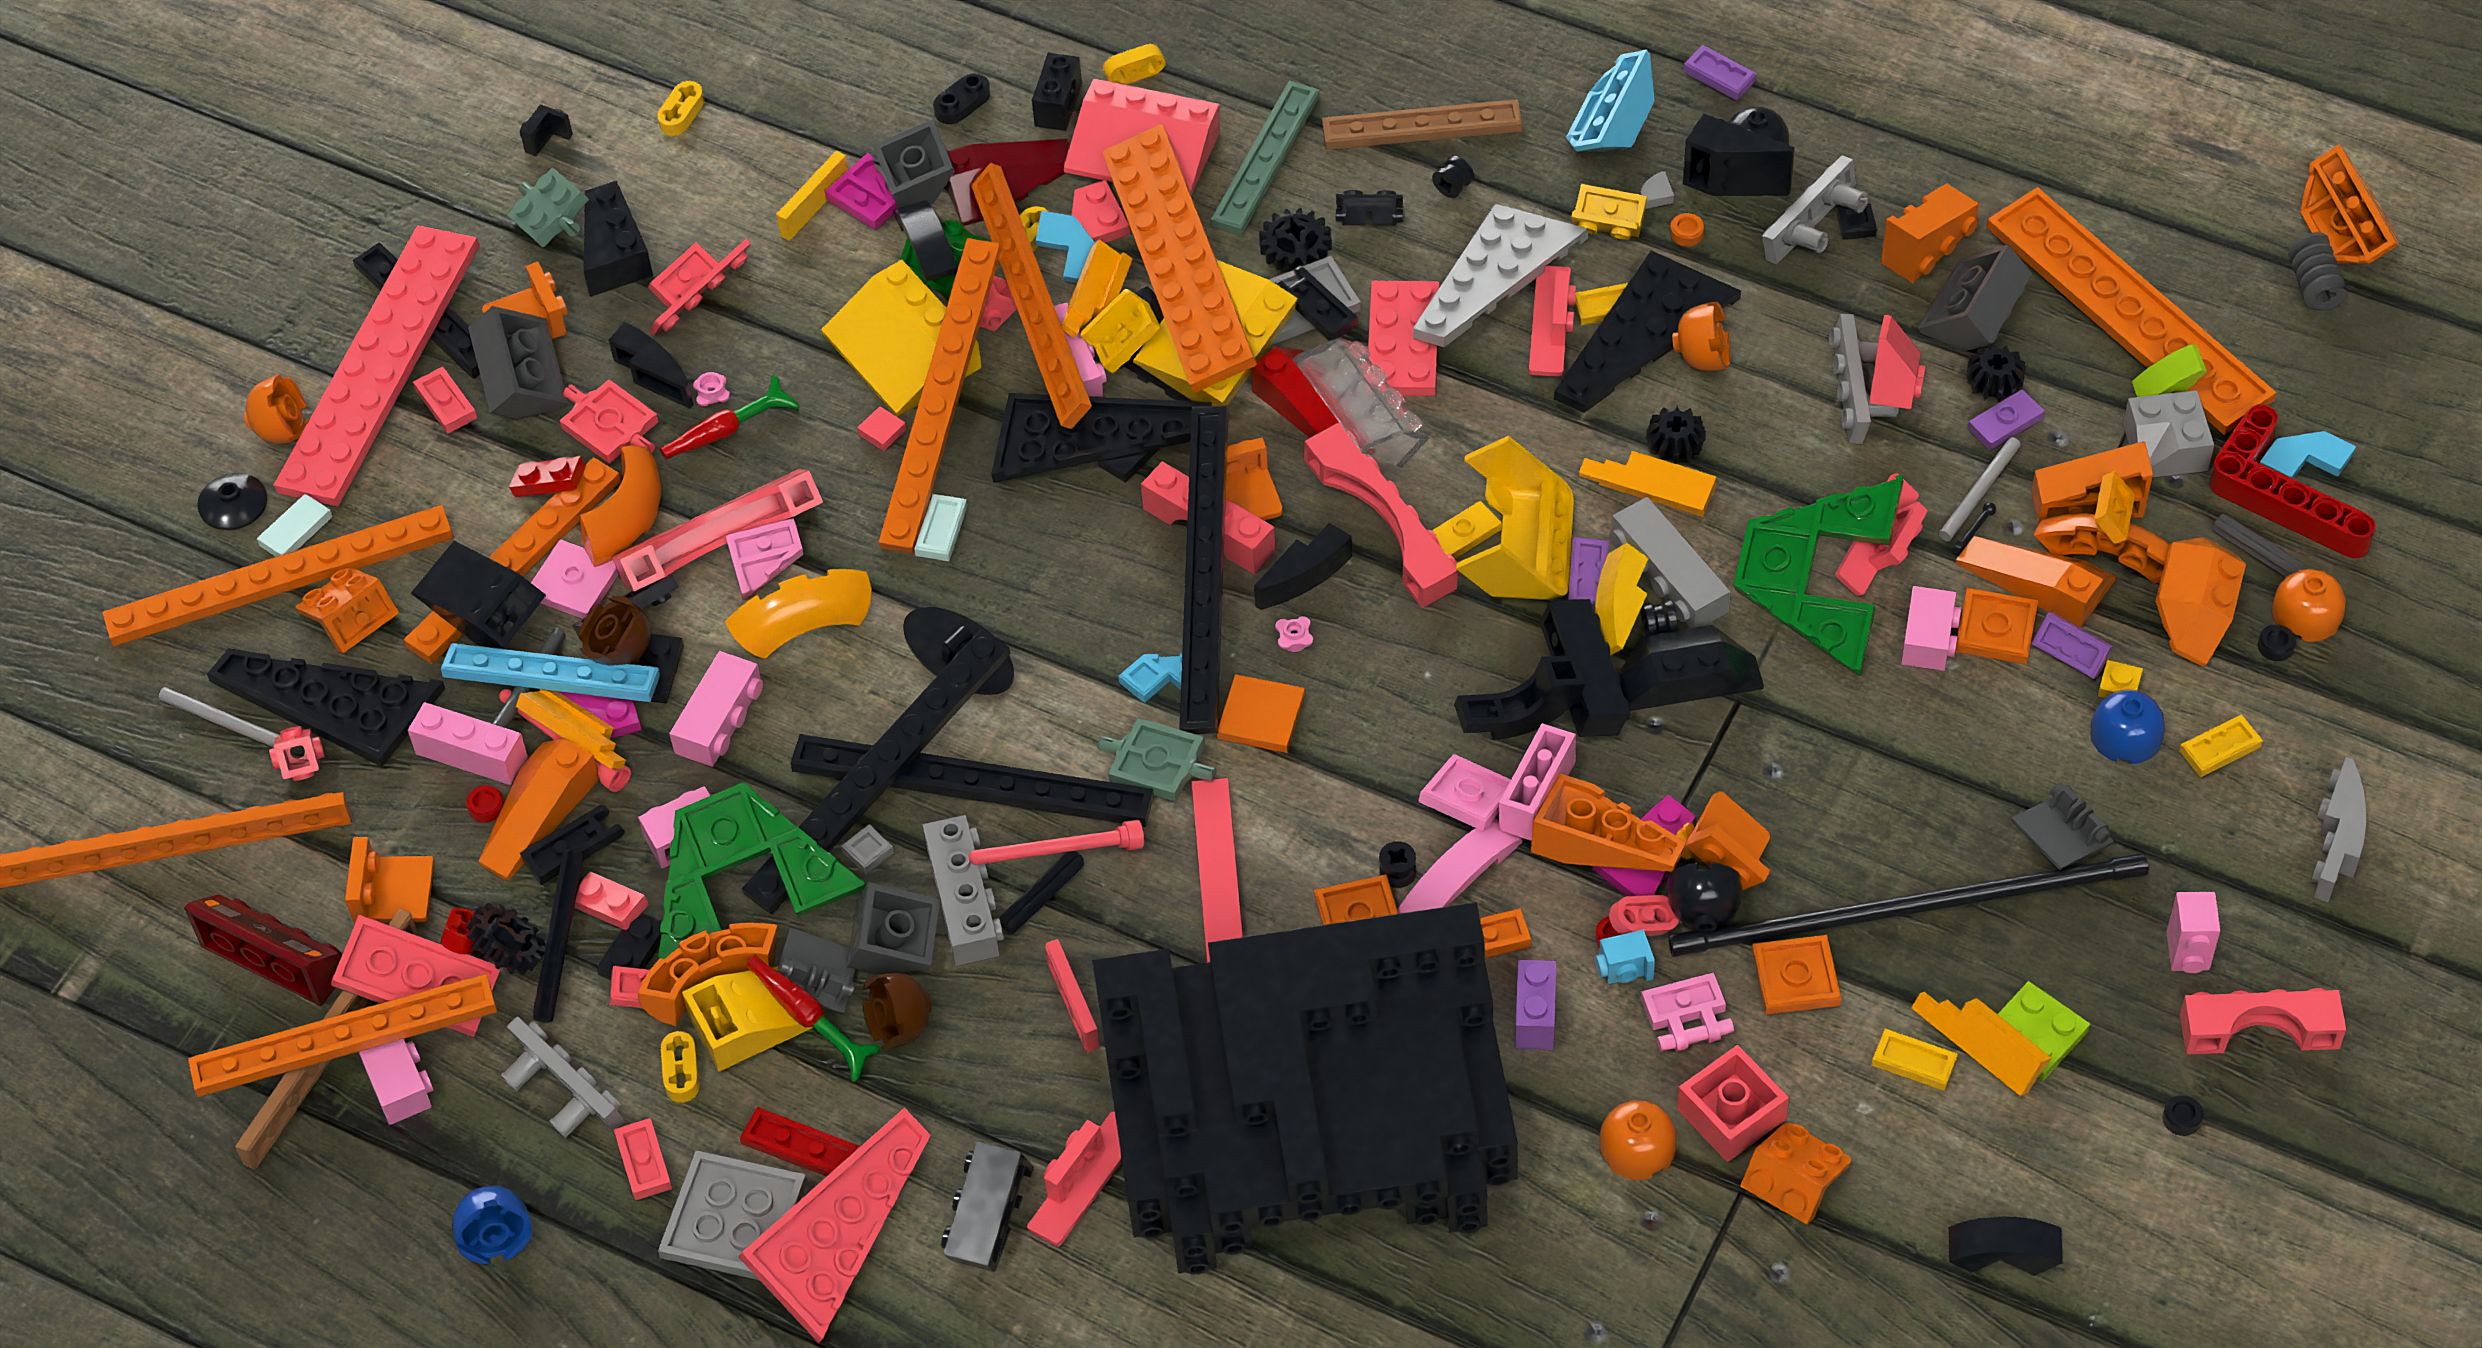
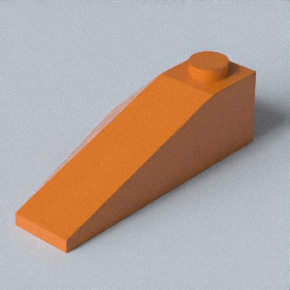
M1976 536L1971 539L1955 563L2018 597L2038 600L2037 607L2047 612H2053L2080 628L2114 584L2117 577L2086 560Z
M566 738L543 742L520 767L480 856L479 864L508 882L524 864L520 852L549 836L598 782L600 778L597 776L598 770L594 755Z
M1560 773L1533 820L1531 853L1565 864L1674 871L1686 848L1684 840L1652 820H1641L1631 813L1630 806L1623 802L1616 804L1604 796L1605 791L1595 784Z

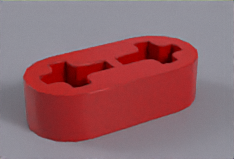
M455 907L450 910L440 940L443 947L458 954L467 955L473 952L472 947L476 942L467 938V934L470 931L466 928V925L475 913L474 911L461 907Z

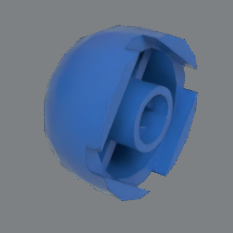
M2120 690L2108 695L2098 704L2091 720V741L2097 751L2109 760L2117 762V758L2130 760L2129 764L2147 761L2160 750L2165 735L2164 714L2156 701L2146 693L2136 690Z
M497 1185L483 1186L472 1190L457 1205L453 1213L452 1233L459 1253L466 1259L479 1264H491L489 1258L504 1254L503 1261L514 1257L525 1248L532 1235L531 1219L523 1200L513 1191Z

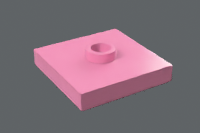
M560 539L531 583L546 594L541 604L583 619L588 616L595 606L601 603L619 573L613 560L594 567L585 548Z
M1453 754L1420 792L1419 802L1484 832L1499 814V801L1511 779Z

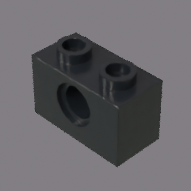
M1047 53L1032 97L1035 127L1061 131L1067 130L1082 85L1080 57Z

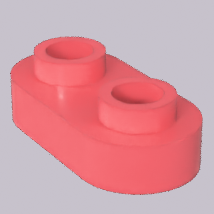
M1664 895L1626 896L1613 904L1609 911L1611 925L1621 935L1643 929L1646 936L1664 935L1675 928L1679 922V919L1676 918L1669 906L1668 898Z

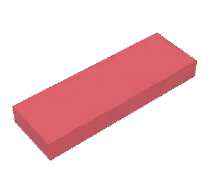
M1058 939L1050 941L1045 946L1047 965L1085 1051L1087 1050V1053L1099 1049L1098 1029Z

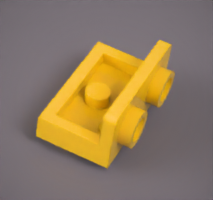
M1581 184L1576 209L1572 211L1571 219L1573 225L1587 228L1589 234H1596L1597 230L1610 232V236L1621 240H1629L1630 236L1639 238L1648 199L1644 195Z
M1124 289L1080 332V335L1084 341L1095 348L1103 367L1114 373L1146 341L1150 340L1161 327L1149 303L1129 289Z

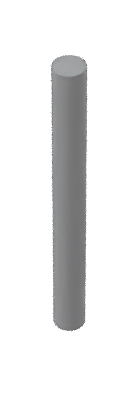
M2010 437L1939 531L1941 539L1951 541L2020 448L2021 443L2018 439Z
M163 687L159 693V700L270 747L274 748L275 738L281 736L167 687Z

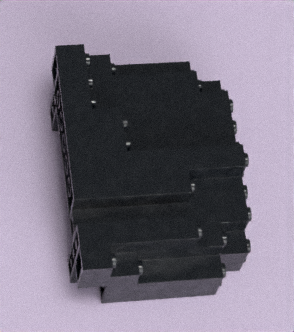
M1477 902L1208 942L1210 962L1172 968L1169 948L1092 960L1133 1238L1143 1237L1152 1239L1163 1235V1233L1172 1232L1178 1274L1186 1272L1192 1275L1205 1273L1209 1269L1217 1268L1215 1254L1225 1253L1234 1255L1243 1252L1245 1249L1253 1248L1252 1226L1275 1227L1285 1221L1298 1219L1314 1221L1324 1215L1337 1213L1353 1215L1363 1209L1376 1207L1393 1209L1403 1203H1406L1408 1224L1430 1225L1439 1219H1447L1449 1232L1471 1233L1477 1231L1480 1227L1488 1226L1486 1184L1498 1186L1506 1184L1510 1180L1518 1179V1141L1493 1022V999L1485 964V941Z

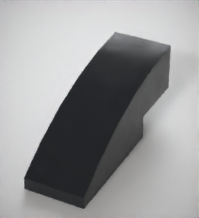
M623 322L609 339L614 362L631 369L634 384L690 409L694 405L690 385L677 362L653 338L640 329Z
M1328 523L1309 545L1296 539L1254 585L1255 607L1263 610L1282 604L1323 583L1352 558V536Z

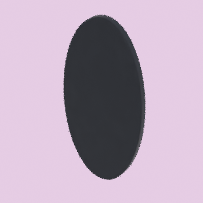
M937 607L915 609L906 616L903 624L904 636L910 650L919 662L935 676H938L975 634L983 628L978 623L959 613ZM1010 656L1004 660L975 694L996 695L1005 692L1011 687L1014 681V668Z

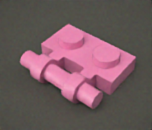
M1714 973L1641 991V1001L1652 1029L1657 1030L1668 1027L1670 1034L1657 1037V1044L1661 1052L1675 1049L1678 1052L1688 1049L1689 1044L1704 1040L1712 1043L1721 1040L1723 1035L1734 1033V1026L1730 1018L1717 1021L1714 1014L1725 1012L1726 1003ZM1700 1018L1701 1026L1684 1030L1682 1023Z

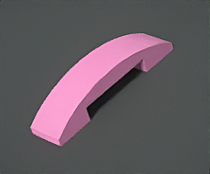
M1496 818L1484 832L1477 828L1473 829L1445 852L1424 874L1397 909L1398 914L1449 906L1493 862L1499 865L1523 842V838L1500 831L1499 820Z

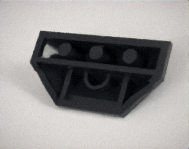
M1714 625L1642 636L1619 671L1620 687L1624 698L1629 701L1630 711L1764 688L1755 655Z

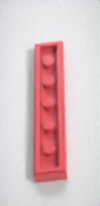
M1228 778L1213 779V782L1206 780L1191 781L1207 962H1210L1208 942L1243 937Z

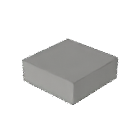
M870 824L841 845L843 854L866 875L894 854L893 846Z

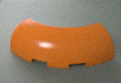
M636 445L621 447L623 480L619 488L605 503L580 515L582 544L594 567L613 560L612 556L631 548L632 543L642 533H648L658 516V507L662 498L661 477L652 452L645 447Z
M2069 513L2048 517L2042 520L2035 530L2034 536L2051 553L2095 556L2097 550L2119 556V563L2141 573L2153 584L2160 583L2170 543L2155 533L2131 522L2127 539L2114 544L2106 534L2098 530L2094 520L2095 514Z
M735 923L729 924V929L710 934L705 930L679 943L678 949L664 960L660 958L648 972L638 992L641 1007L655 1019L672 1026H677L680 1017L686 1010L682 991L718 975L751 971L745 965L755 954L768 966L773 967L778 925Z

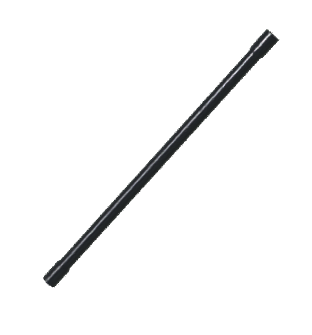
M2139 853L2111 858L2104 862L2063 868L2061 870L2040 872L1722 927L1709 932L1694 930L1668 935V943L1672 957L1705 952L1708 949L2092 882L2148 875L2149 868L2145 854Z

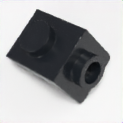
M540 104L530 118L523 122L520 136L524 151L535 157L552 135L567 140L572 137L573 133L569 116L562 110Z

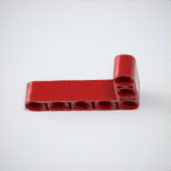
M2257 404L2252 406L2215 458L2209 482L2212 492L2346 557H2364L2369 552L2376 529L2374 519L2367 513L2260 464L2259 462L2272 445L2278 423V414L2275 409L2268 405Z

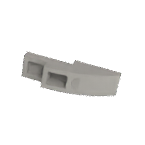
M2345 757L2341 771L2333 769L2327 790L2333 791L2332 798H2323L2317 819L2324 821L2320 835L2326 837L2321 852L2328 854L2326 862L2318 860L2311 882L2318 884L2314 898L2328 903L2338 874L2354 877L2366 831L2364 789L2354 760Z

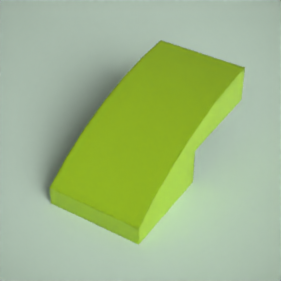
M2190 344L2167 355L2147 368L2132 381V385L2137 397L2169 394L2174 390L2186 392L2207 373L2197 345Z

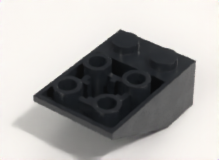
M1703 113L1686 139L1683 185L1711 196H1788L1791 192L1795 148L1781 141L1773 140L1752 130L1741 128L1723 119Z
M455 540L411 592L413 596L478 646L505 649L546 596L545 593L519 573Z

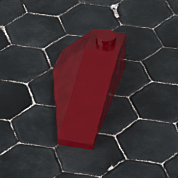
M1067 139L970 144L947 151L955 172L945 187L961 224L967 226L984 221L971 185L990 163L1001 166L1013 200L1017 199L1020 202L1027 198L1028 192L1038 185H1048L1066 174L1064 172V165L1070 148Z

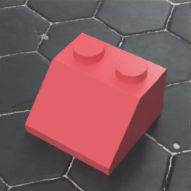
M1884 315L1869 403L1911 409L1913 398L1921 397L1926 366L1919 365L1921 352L1890 315Z

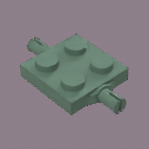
M553 167L538 179L535 186L531 185L528 181L521 182L526 189L519 185L518 191L524 197L515 203L507 216L540 246L544 248L562 230L570 236L577 235L572 228L579 233L580 226L573 219L589 199Z
M1137 718L1132 730L1122 740L1103 734L1100 736L1101 739L1098 740L1097 748L1099 750L1116 754V760L1108 773L1110 782L1151 788L1155 796L1177 801L1185 784L1192 777L1213 782V778L1216 776V767L1198 763V759L1205 747L1203 736Z

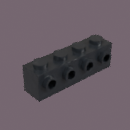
M1590 599L1550 600L1540 620L1550 655H1576L1586 683L1579 698L1569 708L1578 737L1618 736L1625 722L1630 717V704L1624 698L1620 687V676L1613 667L1609 644L1604 641L1600 630L1599 616L1594 612Z

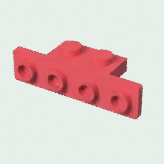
M746 238L719 263L695 242L649 284L648 289L669 308L656 319L649 332L655 336L662 329L666 333L671 330L680 320L679 313L685 308L689 312L693 310L703 299L700 294L707 288L711 291L715 290L725 280L726 276L724 273L730 267L737 270L748 259L749 256L746 254V251L751 242Z
M1545 266L1544 273L1536 278L1529 361L1530 375L1563 376L1566 332H1573L1574 312L1568 311V306H1575L1576 285H1570V267Z
M1895 473V474L1890 475V477H1889V479L1887 480V482H1888V481H1891V480H1895V479H1896L1895 476H1897V475H1899V474H1898V473ZM1905 480L1890 546L1853 541L1835 573V576L1857 597L1865 594L1878 570L1890 565L1896 566L1906 558L1909 552L1907 548L1911 540L1919 534L1923 527L1921 522L1928 510L1919 501L1916 502L1919 494Z
M1111 1112L1101 1126L1087 1120L1079 1131L1075 1130L1069 1136L1065 1150L1058 1160L1054 1159L1049 1163L1044 1173L1048 1198L1028 1223L1027 1227L1030 1233L1056 1247L1061 1246L1122 1163L1115 1112Z

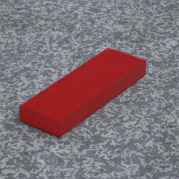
M759 1107L754 1111L740 1136L742 1145L825 1177L860 1147L849 1141Z

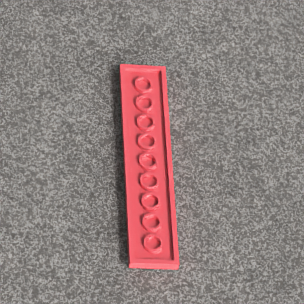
M419 225L416 226L273 486L278 494L301 498L304 494H307L319 503L339 507L480 245L477 237Z

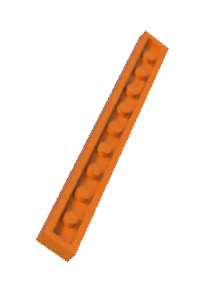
M990 163L973 182L971 187L992 242L1000 243L1001 254L999 262L1060 425L1072 429L1092 405L1001 166Z
M970 238L966 240L880 535L879 545L882 549L910 554L915 553L914 548L927 512L1001 254L1000 243Z
M439 505L109 609L102 613L113 646H117L331 578L334 573L344 568L360 569L454 538L443 505Z
M343 792L325 793L318 797L287 800L274 805L253 806L236 812L215 813L198 819L178 820L165 825L144 826L127 832L106 833L94 838L68 840L56 845L36 846L23 851L6 854L0 853V888L352 824L351 812Z

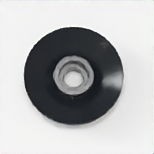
M245 473L225 474L215 478L203 488L198 498V511L202 520L215 529H240L250 525L261 516L267 505V493L261 481L252 475Z

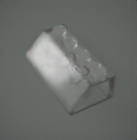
M1337 338L1296 355L1293 361L1362 454L1402 468L1429 439L1421 428L1423 426L1421 419L1413 412L1408 411L1403 404L1405 398L1396 389L1390 387L1386 382L1387 374L1379 366L1371 362L1368 358L1370 356L1369 350L1360 342L1355 341L1352 343L1342 338Z

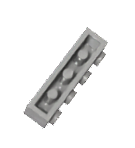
M966 815L922 824L955 966L999 956L997 942L1004 940L999 918L992 920L990 913L991 910L996 909L992 889H984L982 881L988 879L986 864L973 865L968 859L971 851L981 849L976 827L969 829Z

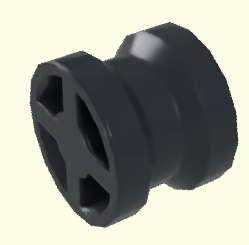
M1450 156L1445 161L1444 168L1437 169L1432 175V181L1437 190L1449 198H1456L1462 192V186L1469 185L1474 179L1473 169L1459 156Z
M1670 599L1663 600L1660 605L1653 606L1650 603L1642 605L1641 619L1646 636L1677 631L1676 613Z
M1393 841L1386 844L1379 853L1380 875H1387L1390 887H1406L1414 881L1416 876V853L1413 847L1402 841ZM1396 860H1400V861H1401L1400 863H1395V864H1392V863H1391L1392 861H1396Z

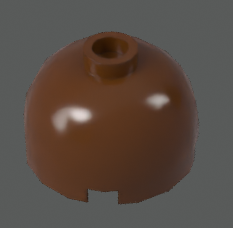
M613 596L608 598L612 601L604 607L598 604L585 618L579 631V639L583 642V648H580V650L595 663L608 666L633 664L642 657L651 639V627L646 614L640 607L625 596Z
M893 972L868 977L864 983L863 990L870 989L869 1000L862 1001L866 1025L873 1040L879 1041L881 1038L884 1043L881 1048L884 1050L914 1042L923 1033L928 1022L929 1013L932 1009L929 994L922 989L916 980L903 973Z

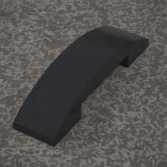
M925 200L893 209L894 217L901 231H905L915 252L918 267L925 281L928 282L956 274L958 268L943 228L928 201Z

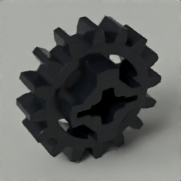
M1298 208L1296 214H1291L1288 209H1284V216L1280 217L1275 213L1272 214V222L1264 221L1263 231H1259L1261 255H1266L1267 264L1276 262V270L1278 271L1286 266L1290 272L1300 265L1305 266L1316 262L1319 259L1328 257V250H1332L1330 226H1325L1324 217L1315 220V211H1310L1307 215H1304L1302 208Z
M487 903L484 908L478 907L466 925V928L470 931L467 934V938L476 942L472 948L484 953L483 960H493L497 969L501 967L506 968L509 974H513L517 969L523 975L528 970L532 971L542 959L545 949L541 946L545 942L544 939L536 936V933L539 931L538 928L527 925L529 920L527 917L521 919L517 917L515 909L505 910L502 904H498L494 908L490 903Z

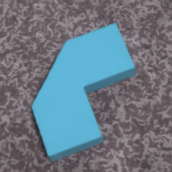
M1041 211L1036 246L1068 251L1063 281L1077 283L1089 251L1095 242L1075 216Z
M2326 431L2277 438L2261 459L2260 464L2294 479L2303 465L2308 462L2338 477L2353 457L2356 446Z
M1180 653V656L1172 657L1144 654L1118 676L1119 683L1144 703L1169 682L1181 690L1182 653Z

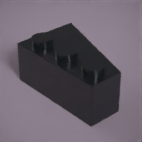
M617 180L585 190V196L589 200L585 203L584 275L589 296L592 297L652 277L653 272L648 250Z

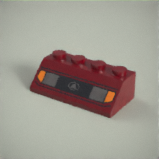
M218 894L188 902L184 907L202 948L319 1006L324 1004L336 988L331 985L342 953L335 946L326 942L322 945L312 940L306 932L299 928L291 930L281 925L274 916L268 913L261 915L251 910L245 902L237 898L230 900Z

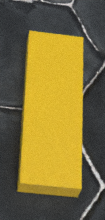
M838 151L834 152L779 210L776 215L781 237L790 241L828 201L826 200L825 190L848 171L846 155Z

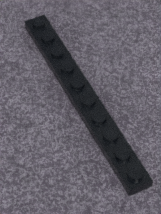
M1227 406L1193 407L1191 414L1179 729L1192 734L1218 733L1229 422Z
M981 628L799 825V828L829 853L1011 654L1009 646ZM773 855L742 887L745 896L771 915L789 896Z
M800 734L790 763L792 772L843 779L873 745ZM919 753L889 786L1117 823L1139 820L1142 827L1147 825L1154 799V792L1151 788Z

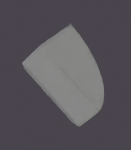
M1665 171L1653 175L1644 183L1641 195L1647 196L1646 209L1674 203V194Z

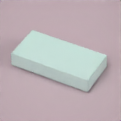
M304 494L257 538L258 544L275 557L297 551L332 518L331 511L315 499Z
M932 494L914 548L915 556L950 561L967 509L966 499Z

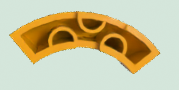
M854 569L827 570V576L808 579L806 574L778 583L780 589L760 599L759 595L754 596L732 613L725 621V624L733 638L744 649L757 657L766 659L784 643L808 631L841 624L860 626L867 616L871 604L872 588L869 576L866 571Z

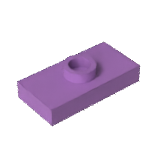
M1704 45L1684 63L1683 67L1684 73L1736 101L1756 82L1757 73Z
M2022 389L1970 420L1967 429L1991 451L2006 442L2010 437L2016 436L2044 419L2045 411Z
M1580 537L1573 538L1568 600L1590 599L1592 607L1595 609L1597 587L1608 555L1609 541Z
M2053 612L2047 613L2032 642V645L2093 679L2097 678L2114 647Z

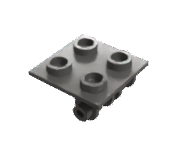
M2062 783L2056 784L2051 789L2052 798L2011 818V821L2059 870L2114 843L2110 837L2111 833L2108 831L2109 826L2094 814L2092 808H2086L2087 803L2084 800L2077 801L2079 797L2072 791L2069 785L2064 786Z
M791 927L789 928L777 972L789 978L812 995L823 1008L840 1014L844 1013L847 999L851 996L855 983L852 982L855 968L847 967L849 947Z

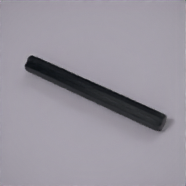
M567 849L562 855L533 1009V1018L538 1022L549 1023L554 1018L583 862V854L578 850Z

